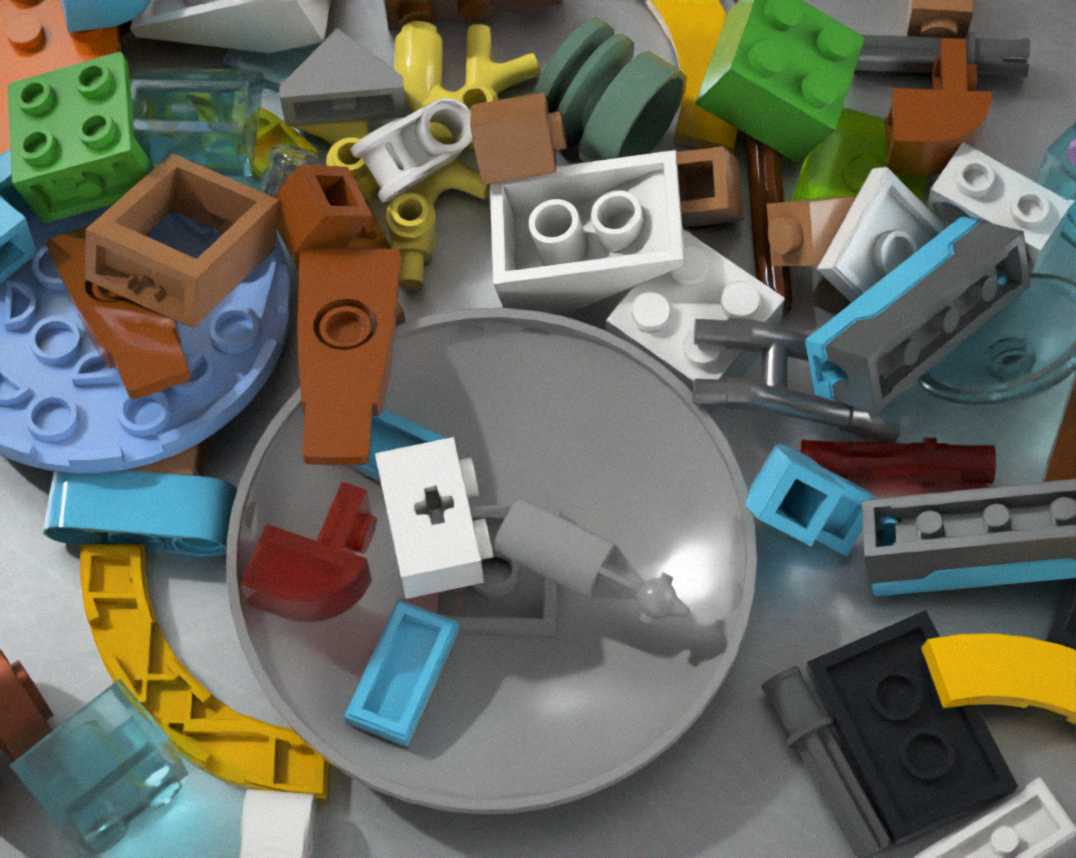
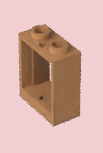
M171 153L86 228L85 279L194 329L275 249L279 199ZM172 210L224 233L197 259L144 236ZM147 276L150 277V278L154 281L155 284H152V283L148 280Z

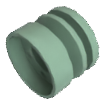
M597 17L583 22L565 39L543 70L532 94L545 92L549 113L561 112L566 147H572L580 142L579 158L584 162L650 154L668 130L680 107L686 90L687 76L681 70L651 51L640 53L633 59L634 42L623 33L614 35V29Z

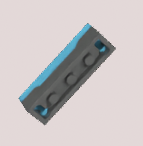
M964 216L953 222L805 339L815 395L828 399L835 398L837 402L877 414L1031 286L1024 231L984 221L979 222L976 219Z
M1076 479L861 501L864 559L874 597L1076 578Z

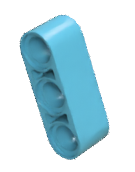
M129 470L104 473L54 471L43 534L52 540L78 546L80 544H145L149 552L221 556L226 554L229 523L237 488L227 481L205 476Z

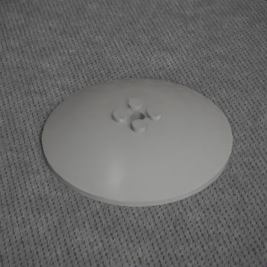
M511 308L465 309L438 313L395 326L391 375L383 408L445 438L454 437L459 460L472 458L479 490L478 497L468 498L472 521L485 518L493 557L505 560L512 568L510 577L500 585L490 586L479 583L405 599L381 482L354 470L348 465H309L303 461L302 441L305 415L302 408L301 388H299L272 419L255 446L241 477L232 506L227 536L226 578L230 609L236 632L253 675L271 705L291 730L315 753L344 774L366 786L408 803L450 812L510 814L551 808L585 798L617 784L647 766L672 746L700 717L720 689L732 667L746 632L755 591L757 567L756 528L753 513L745 506L749 492L739 463L725 435L704 405L692 403V392L659 361L633 344L601 328L572 318L533 310ZM521 497L616 544L644 581L660 578L663 571L675 577L672 585L676 590L677 597L689 608L687 616L682 618L668 615L664 618H654L650 626L639 620L642 612L638 607L636 599H589L494 552V542L504 518L514 502ZM441 509L428 511L432 525L445 523ZM397 599L458 621L460 628L408 748L345 723L344 718Z

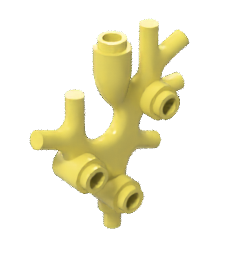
M425 21L408 22L402 26L401 32L395 38L394 70L403 76L406 106L412 113L442 98L456 99L464 103L471 111L473 104L499 100L497 95L501 91L512 85L540 76V66L534 53L505 63L493 62L490 58V27L483 24H473L467 28L466 83L458 91L452 92L447 91L442 86L443 40L437 34V28L433 24ZM368 120L293 127L317 136L331 144L332 147L328 151L326 158L327 166L348 167L364 199L369 200L376 193L377 189L380 188L362 157L354 158L350 151L354 144L369 134ZM435 122L429 123L430 132L438 142L448 145L453 144V137L446 126ZM473 139L466 148L475 150ZM459 156L449 165L429 175L412 189L394 198L387 208L386 222L392 249H398L402 256L399 287L403 289L416 290L423 287L424 263L431 260L432 251L438 241L434 208L438 196L445 190L452 188L484 200L490 193V184L482 185L479 171L471 169L462 163Z

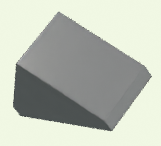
M338 28L279 86V97L286 127L407 117L403 76Z

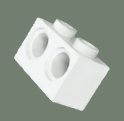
M962 143L932 186L926 207L946 227L950 226L961 216L976 219L979 222L984 221L1024 231L1031 281L1059 239L1072 203L970 145Z

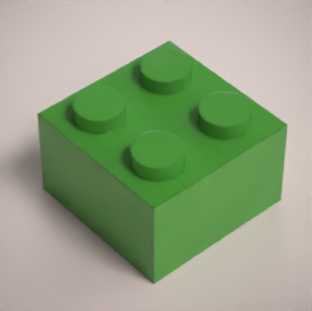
M739 0L726 15L695 104L799 163L836 130L865 37L803 0Z

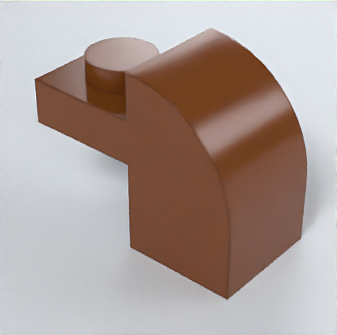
M941 38L932 69V89L893 88L885 118L886 167L893 174H940L962 143H966L975 149L978 147L991 107L993 92L976 91L977 67L976 64H967L966 39Z
M299 165L274 196V198L279 199L277 230L298 271L300 252L305 248L391 249L367 199L363 198L348 167Z

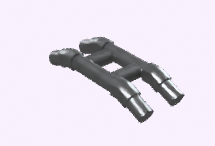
M728 318V320L695 319L694 345L726 346V349H742L752 352L762 351V381L727 377V380L694 378L693 404L725 406V409H743L752 412L761 410L835 426L841 431L850 432L862 438L869 437L885 446H890L897 441L900 433L897 423L883 417L880 411L875 414L837 402L835 398L828 399L787 390L788 357L809 361L805 339L810 335L767 326L766 322L747 318Z

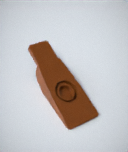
M90 225L50 238L46 242L47 249L84 329L107 368L110 370L115 368L116 365L128 397L130 399H139L188 381L191 378V373L179 346L182 342L176 320L85 279L86 228ZM149 232L146 235H144L151 238ZM147 276L148 280H149L152 284H155L154 281H153L150 277Z
M305 248L300 252L297 338L303 414L305 415L302 455L303 461L306 464L364 465L370 459L373 414L374 416H379L382 413L391 375L402 264L401 252L398 249Z

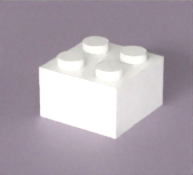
M682 228L685 265L634 286L606 319V331L633 344L659 361L693 392L694 378L727 380V377L741 378L762 352L760 350L752 352L742 349H726V346L694 345L695 319L728 320V318H747L766 322L767 326L780 328L785 298ZM704 405L710 415L717 408L716 405Z

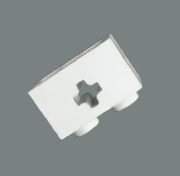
M454 437L375 453L405 599L484 583L481 560L493 558L486 520L483 518L472 521L468 498L479 496L472 458L459 460ZM441 509L445 523L432 525L428 511Z

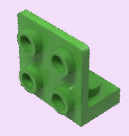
M116 52L9 84L8 109L12 184L43 224L113 205L155 168L134 138L129 65L122 52Z

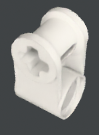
M442 98L435 100L399 121H393L378 128L350 148L354 158L362 157L381 188L378 197L382 203H386L412 189L429 175L449 165L472 141L470 129L471 111L464 103L456 99ZM435 122L446 126L453 137V144L448 145L438 142L430 132L429 123Z
M248 789L242 810L240 858H309L315 835L316 795Z

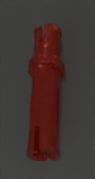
M923 437L922 442L911 443L801 439L800 443L801 453L811 457L821 467L846 480L921 482L922 488L935 489L936 482L993 484L995 479V445L937 443L936 437Z

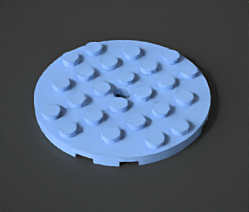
M167 150L165 156L145 153L154 167L159 165L171 153H174L230 178L218 169L198 159ZM112 205L45 224L41 222L30 206L22 211L21 214L26 218L37 254L0 284V455L28 466L50 471L68 473L121 471L149 465L172 457L199 444L223 428L254 399L266 383L279 360L286 342L291 321L292 292L288 264L277 232L275 249L194 329L177 321L182 342L179 346L188 364L191 378L184 383L139 399H130L116 365L115 368L109 370L92 345L46 246V242L50 238L91 225ZM173 210L149 231L151 239L196 259L224 234Z

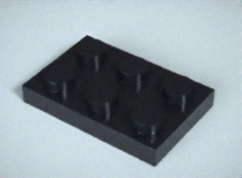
M926 610L807 662L805 669L825 710L834 719V727L894 846L1014 793L1018 787L977 706L964 705L943 709L921 649L927 639L940 637Z

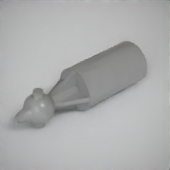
M521 497L514 502L501 524L494 542V552L589 599H636L638 607L642 612L639 620L650 626L654 618H664L668 615L685 618L689 612V608L677 597L676 590L672 585L674 576L663 571L660 578L644 581L616 544Z

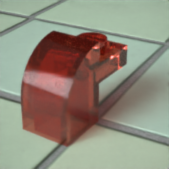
M343 481L341 482L317 541L266 524L240 584L248 606L298 622L328 620L353 607L363 597L372 582L367 558L355 554L356 552L360 554L366 553L377 525V517L371 515L372 511L367 490Z

